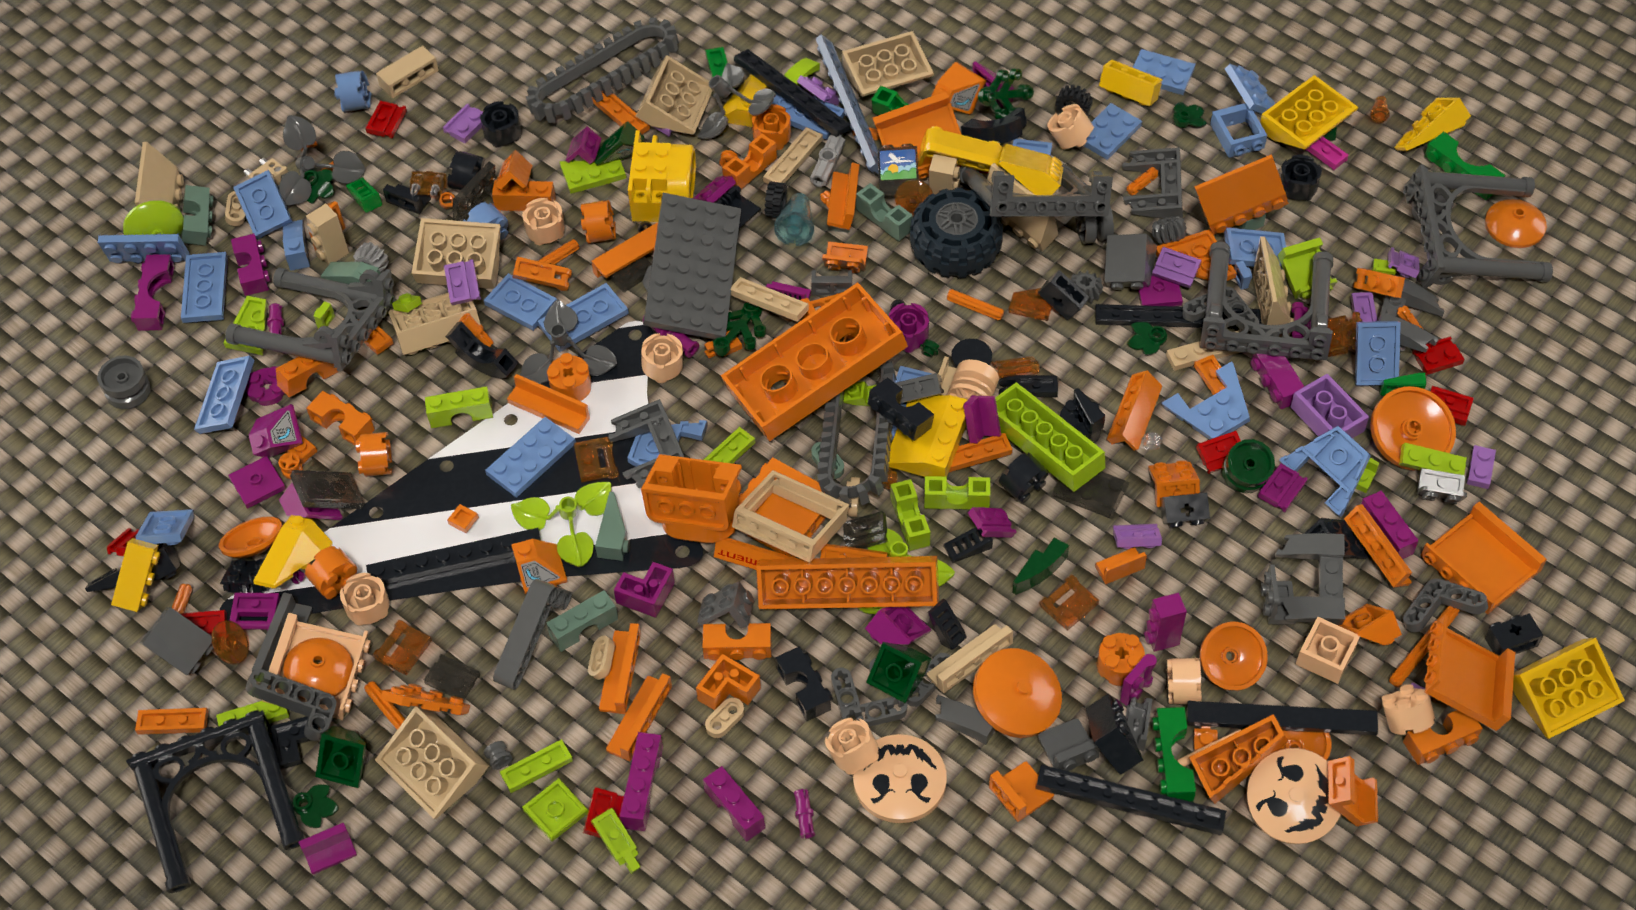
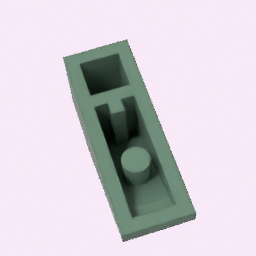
M330 262L321 278L350 284L360 282L359 278L365 270H374L379 275L380 270L378 267L364 262Z
M609 491L595 548L597 558L623 561L625 553L629 552L630 540H627L615 494Z

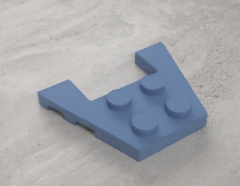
M1232 361L1216 370V375L1226 387L1225 389L1191 409L1178 393L1163 401L1162 407L1174 413L1181 421L1184 420L1190 424L1193 429L1209 440L1233 432L1250 422L1249 413Z
M699 420V423L681 421L680 424H671L678 442L681 436L702 441L707 428V421ZM651 432L635 437L627 457L628 463L637 467L658 457L659 451Z
M1337 426L1315 438L1313 442L1304 447H1299L1288 456H1283L1279 461L1296 472L1310 458L1340 485L1325 503L1341 517L1371 455L1342 428Z

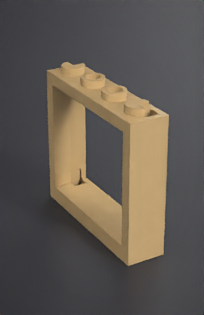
M772 471L735 509L732 527L810 563L846 522L849 504L776 471ZM774 493L831 520L814 539H811L754 512Z

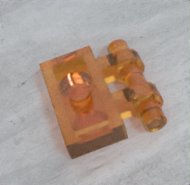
M1353 312L1350 321H1348L1345 315L1328 319V328L1333 331L1328 357L1348 353V346H1352L1356 350V322H1362L1359 312Z

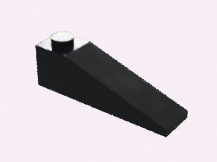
M166 543L156 544L159 545L157 552H160V557L157 565H153L151 573L155 574L153 581L159 580L162 577L168 579L177 573L176 570L180 566V562L174 545H167ZM114 568L89 582L85 590L91 592L115 588L120 570Z

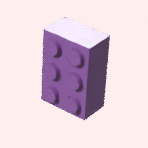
M1328 374L1296 391L1291 404V408L1318 437L1339 426L1351 438H1354L1365 431L1369 416Z

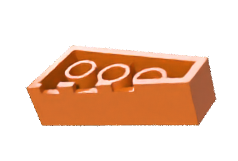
M1273 714L1189 758L1209 798L1216 804L1248 777L1265 757L1278 751L1289 741Z

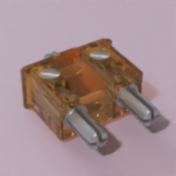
M433 171L411 172L410 193L412 195L436 196L441 195L444 189L447 188L446 173Z

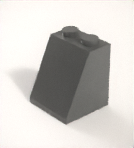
M1148 234L1107 235L1105 283L1112 290H1123V287L1140 290L1143 287L1150 286L1157 244Z
M166 607L139 643L183 674L188 675L189 672L193 674L201 664L198 660L202 655L205 654L207 656L214 648L215 644L212 642L215 638L171 607Z

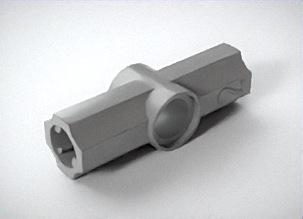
M830 135L824 148L819 152L818 162L810 177V182L817 187L822 188V186H826L832 172L837 168V161L845 145V139L841 135L838 137Z

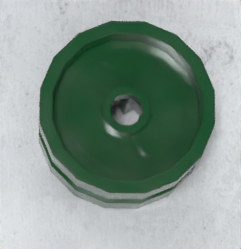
M1244 439L1236 443L1226 456L1222 466L1223 478L1227 485L1235 491L1254 493L1260 490L1273 474L1275 458L1270 448L1263 442L1255 439Z

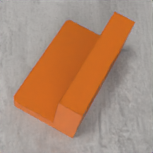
M1134 547L1096 562L1095 568L1106 585L1145 569L1147 555L1145 552L1139 554Z

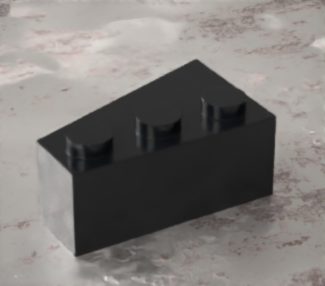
M1107 694L1088 706L1086 712L1094 744L1116 771L1122 775L1142 762L1143 757L1128 726L1127 719L1122 712L1124 711L1122 704L1118 699L1113 700Z

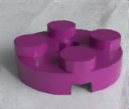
M276 366L262 368L250 373L246 392L251 401L258 402L262 406H269L283 399L282 396L285 393L277 386ZM266 384H272L269 386V389L263 387Z

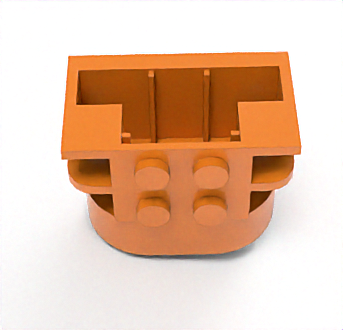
M659 454L641 488L648 518L654 522L662 523L663 530L669 536L676 539L715 543L728 538L736 530L732 527L735 509L739 506L738 495L741 491V483L737 477L742 466L739 464Z

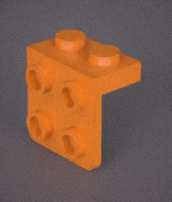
M828 241L827 253L823 254L822 259L829 270L840 271V268L852 270V273H860V271H865L868 246Z

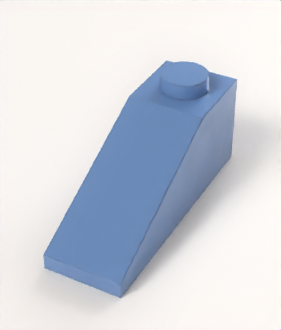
M303 220L293 221L283 226L284 252L290 271L310 267Z

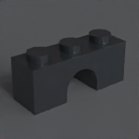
M887 377L870 389L868 405L881 414L889 423H892L901 430L904 435L915 441L932 428L934 413L920 402L911 407L900 405L903 389Z
M799 646L775 657L776 669L786 686L793 682H802L806 685L803 690L796 693V704L806 721L831 711L832 695L828 688L824 689L822 686V678L817 670L814 671L811 667L812 661L807 652L803 653Z

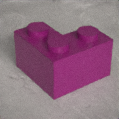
M653 562L644 579L623 572L614 588L616 603L656 618L675 584L673 569Z

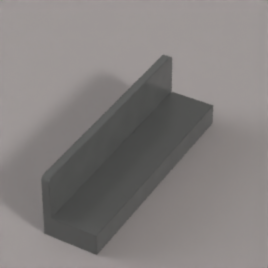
M283 593L253 665L252 672L258 669L269 671L288 613L296 614L299 622L308 623L313 610L311 606L297 604L292 594Z

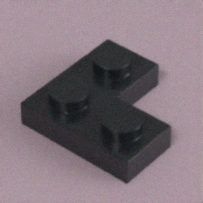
M308 716L270 726L273 747L280 769L302 764L298 744L311 741L304 734ZM312 724L314 729L319 730L317 724Z

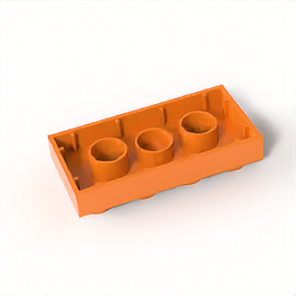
M857 282L720 376L728 391L770 442L880 365L890 360L907 348L908 345L903 332ZM847 334L855 337L848 342H839ZM780 380L787 383L780 389L770 390Z

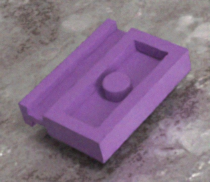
M800 75L797 82L824 102L826 101L834 105L839 104V97L835 95L837 92L828 86L824 87L822 85L823 81L817 77L809 78Z
M466 104L443 126L444 133H449L453 138L466 144L482 128L480 115L483 112Z
M1163 247L1152 275L1191 289L1201 265V260Z
M1391 247L1388 253V267H1397L1399 274L1404 277L1416 278L1419 273V258L1401 250L1399 253L1395 252L1394 248Z
M473 259L467 262L462 261L444 265L451 305L481 299Z
M1157 524L1113 525V534L1115 535L1117 547L1131 549L1142 546L1145 548L1162 546V537Z

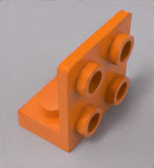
M1180 460L1170 464L1159 462L1148 466V471L1155 483V504L1157 507H1161L1160 498L1200 493V479L1191 462Z
M1026 761L1004 776L998 770L990 775L989 788L1017 822L1054 798L1053 793L1036 789L1039 775Z

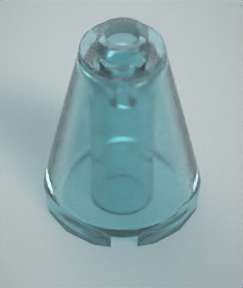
M796 193L791 196L775 221V234L783 243L788 245L789 243H796L795 246H800L807 243L813 236L814 225L810 201L802 193Z

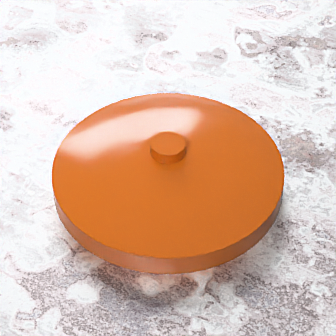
M1411 386L1397 388L1386 394L1377 403L1371 416V435L1377 449L1388 461L1400 468L1419 471L1399 465L1401 447L1404 443L1450 453L1454 446L1456 426L1453 415L1447 405L1437 395L1426 389Z
M1018 648L1002 649L985 659L975 674L973 695L976 706L988 724L997 731L1011 737L1029 738L1044 732L1058 717L1062 705L1060 683L1052 668L1036 654Z

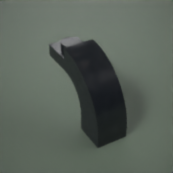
M1018 107L1007 116L996 120L970 119L961 126V133L964 136L988 142L996 141L1000 144L1012 141L1023 135L1022 129L1026 127L1027 123L1025 108Z
M462 321L457 322L445 336L457 349L455 353L463 361L488 376L505 378L519 363L506 348L494 349L483 344Z

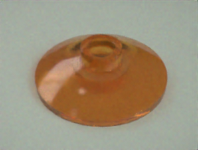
M908 180L898 187L895 194L896 205L899 204L913 215L917 206L926 197L933 194V191L923 181ZM910 199H915L917 203H912Z
M222 621L214 627L212 645L218 657L228 664L242 662L247 657L249 651V643L244 630L233 621Z

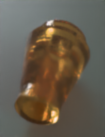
M1378 96L1375 99L1370 112L1372 120L1376 123H1384L1390 116L1387 99L1384 96Z

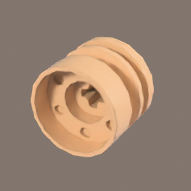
M964 360L958 364L947 395L967 400L972 395L993 396L999 381L998 373L987 363L978 360Z

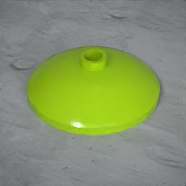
M159 200L148 201L134 207L126 215L123 222L124 235L179 234L181 236L184 218L181 211L169 202Z

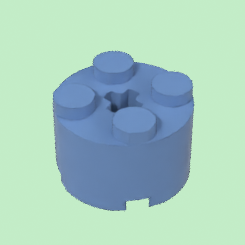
M353 71L335 75L338 88H335L336 99L341 101L342 112L366 109L371 106V92L367 90L369 82L364 71Z
M482 202L469 211L468 215L470 217L466 222L500 224V240L508 235V219L492 203Z

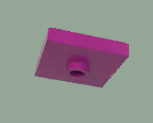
M1153 275L1150 286L1138 290L1140 303L1144 306H1182L1183 304L1178 284Z
M267 456L228 475L247 509L286 490L285 485Z

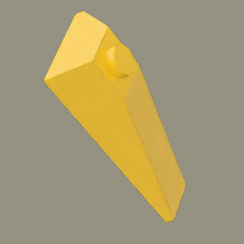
M751 74L737 91L748 99L753 100L757 91L770 88ZM733 94L724 105V116L728 118V123L752 127V115L749 112L751 104Z
M1436 98L1423 110L1421 120H1417L1412 124L1413 130L1406 132L1394 148L1400 151H1408L1433 140L1443 131L1449 133L1463 127L1471 115L1460 98Z
M291 515L280 529L254 578V584L275 589L292 578L293 573L300 568L306 569L308 563L315 559L314 556L318 552L333 546L332 541L312 519Z

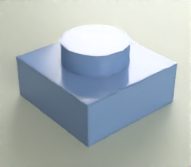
M1244 261L1236 262L1234 267L1237 272L1235 280L1240 289L1243 290L1249 287L1252 272L1249 267H1246Z

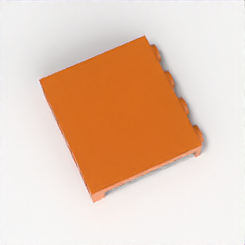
M947 91L873 117L884 151L915 149L916 165L921 142L927 129L937 126L944 131L961 135ZM925 157L922 165L916 168L917 178L893 179L895 185L904 186L912 180L928 177L932 158Z
M772 457L768 463L762 466L759 475L749 482L746 491L739 494L738 498L740 505L772 471H776L820 492L822 490L818 481ZM774 493L754 512L809 538L813 536L827 518ZM746 534L778 553L796 558V556Z
M1480 501L1473 506L1471 513L1438 540L1431 545L1426 543L1421 554L1424 561L1428 565H1432L1444 579L1484 593L1488 602V609L1485 611L1487 615L1542 571L1547 560Z
M1444 615L1430 627L1429 657L1426 661L1427 674L1424 678L1426 682L1425 693L1497 731L1511 719L1515 652L1507 648L1500 656L1448 629V616Z

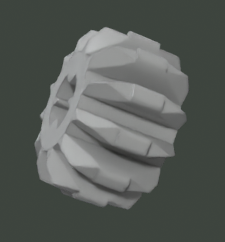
M364 242L355 251L353 256L354 262H364L378 267L380 273L385 270L389 263L388 255L384 253V249H380L378 245L375 246L372 242Z

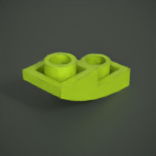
M803 58L794 64L784 76L800 87L801 84L797 82L800 75L808 77L812 73L819 71L820 63Z
M865 381L856 382L845 389L844 403L869 406V392L876 385L868 386Z

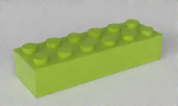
M1017 382L995 397L1001 433H1005L1007 438L1026 454L1030 452L1052 475L1073 492L1106 468L1105 451Z

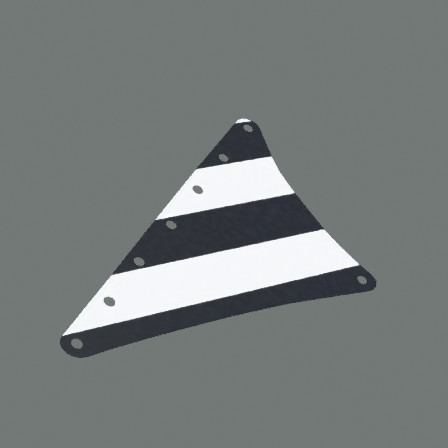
M631 321L625 323L595 344L608 348L615 355L617 364L602 375H590L591 391L581 401L588 405L590 420L580 434L559 426L575 438L576 444L517 498L487 476L485 470L543 418L508 403L493 413V418L480 422L324 533L332 541L333 546L337 549H342L357 566V574L367 573L366 565L524 531L526 529L517 523L512 514L511 504L518 503L527 498H541L548 503L550 508L548 515H550L555 510V506L559 505L562 498L567 496L574 498L576 492L583 486L597 482H610L611 492L615 494L627 540H630L629 552L625 553L623 561L597 558L595 545L603 514L591 516L586 513L585 509L582 511L577 509V514L573 518L574 533L586 532L592 538L593 553L590 560L582 567H577L561 559L566 577L649 570L653 562L672 569L693 566L703 556V547L700 542L673 538L663 530L662 523L649 519L645 511L641 488L636 486L637 482L634 479L629 478L627 480L623 475V472L635 467L628 463L627 458L635 437L610 442L608 437L609 434H614L616 431V425H612L611 419L648 404V376L642 370L641 349L644 340L653 335L652 328L644 326L641 321ZM632 330H639L642 333V337L638 340H632L629 338V333ZM549 381L541 384L550 388ZM513 414L517 416L518 421L514 425H507L504 422V418L507 415ZM443 461L453 462L454 466L451 471L443 472L440 470V464ZM459 504L478 513L479 518L467 533L454 528L447 521ZM373 507H381L383 515L379 518H372L369 515V511ZM557 512L550 520H546L545 527L539 530L541 541L558 544L560 538L565 535H571L569 521L563 519L560 513ZM679 546H686L690 552L687 557L680 558L675 553L676 549ZM513 556L389 583L384 586L389 601L461 589L521 582L515 557ZM306 576L302 582L296 577L299 582L298 584H294L289 579L275 589L269 588V591L264 592L279 593L280 597H282L283 593L292 594L297 604L312 607L311 614L344 608L340 599V593L332 599H326ZM234 595L228 598L220 607V610L227 612L228 626ZM240 616L239 621H267L268 617Z

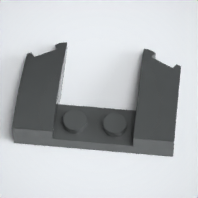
M1180 147L1130 151V156L1133 159L1131 163H1123V170L1146 172L1149 168L1154 167L1161 173L1162 194L1124 196V203L1130 204L1133 208L1131 213L1155 218H1168L1171 216L1183 218Z
M1405 279L1401 298L1384 296L1378 321H1400V345L1426 353L1428 350L1426 344L1430 343L1435 346L1439 338L1399 318L1397 309L1406 305L1442 317L1444 309L1439 307L1438 297L1423 287Z
M660 399L611 419L612 425H616V431L614 434H609L610 442L651 432L659 454L684 457ZM657 458L623 472L624 477L627 480L629 478L634 479L637 482L636 486L642 488Z
M1314 533L1286 535L1284 540L1288 542L1283 550H1277L1275 557L1319 560V597H1279V605L1284 604L1289 614L1284 617V620L1315 623L1317 617H1320L1333 624L1342 625L1345 620V598H1343L1344 534Z
M938 695L936 704H941V714H936V720L987 745L996 729L988 724L979 710Z

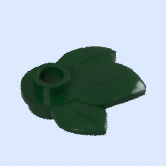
M1179 102L1174 106L1173 110L1175 113L1173 119L1176 126L1186 128L1190 124L1195 127H1202L1207 124L1201 118L1204 114V109L1201 106H1187L1183 102Z
M323 169L319 172L308 170L304 173L303 179L308 180L311 185V194L307 199L310 204H313L318 197L330 198L333 196L334 188L330 183L333 180L331 170Z
M1146 322L1133 323L1131 327L1136 335L1128 340L1127 345L1134 350L1143 349L1145 355H1153L1159 351L1160 345L1167 341V333L1161 326L1153 327Z
M318 784L312 786L308 792H300L295 795L292 806L294 812L300 815L304 825L310 828H320L322 818L330 817L338 811L337 804L327 797L330 786ZM302 803H308L306 806L300 807Z

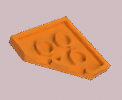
M1210 229L1184 237L1179 241L1157 246L1156 256L1159 257L1162 248L1165 247L1200 259L1201 265L1196 277L1209 281L1210 246L1217 242ZM1229 263L1227 281L1236 278L1237 275L1234 267Z
M409 684V686L400 685V687L392 686L391 689L382 690L380 697L382 700L401 706L418 707L421 704L422 709L437 712H447L451 709L450 713L456 715L468 714L470 705L463 703L464 699L451 696L449 699L443 697L442 692L436 690L426 692L422 690V686L416 684Z

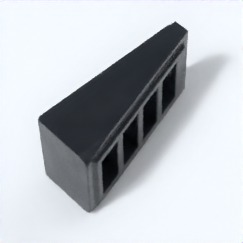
M1076 388L1074 390L1073 403L1091 435H1094L1104 428L1105 414L1080 389Z
M975 527L944 543V548L952 563L992 549V537H983L981 535L983 531ZM963 543L966 544L967 549H964L962 545ZM957 546L960 553L956 554L953 547Z
M942 599L927 612L941 645L953 650L967 638L962 625L945 599Z

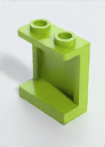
M1321 237L1285 247L1278 254L1295 299L1301 297L1308 299L1311 297L1312 262L1314 254L1321 252L1320 248L1323 246ZM1330 277V291L1333 290V287L1338 282L1336 278L1332 279Z

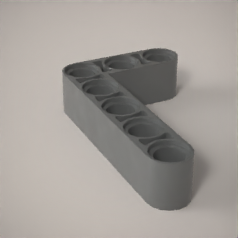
M539 579L533 580L494 672V682L513 690L518 688L551 608L565 610L572 597L571 591Z

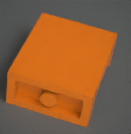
M1350 756L1328 761L1329 805L1356 827L1377 823V780L1375 778L1362 780L1355 775L1354 759Z

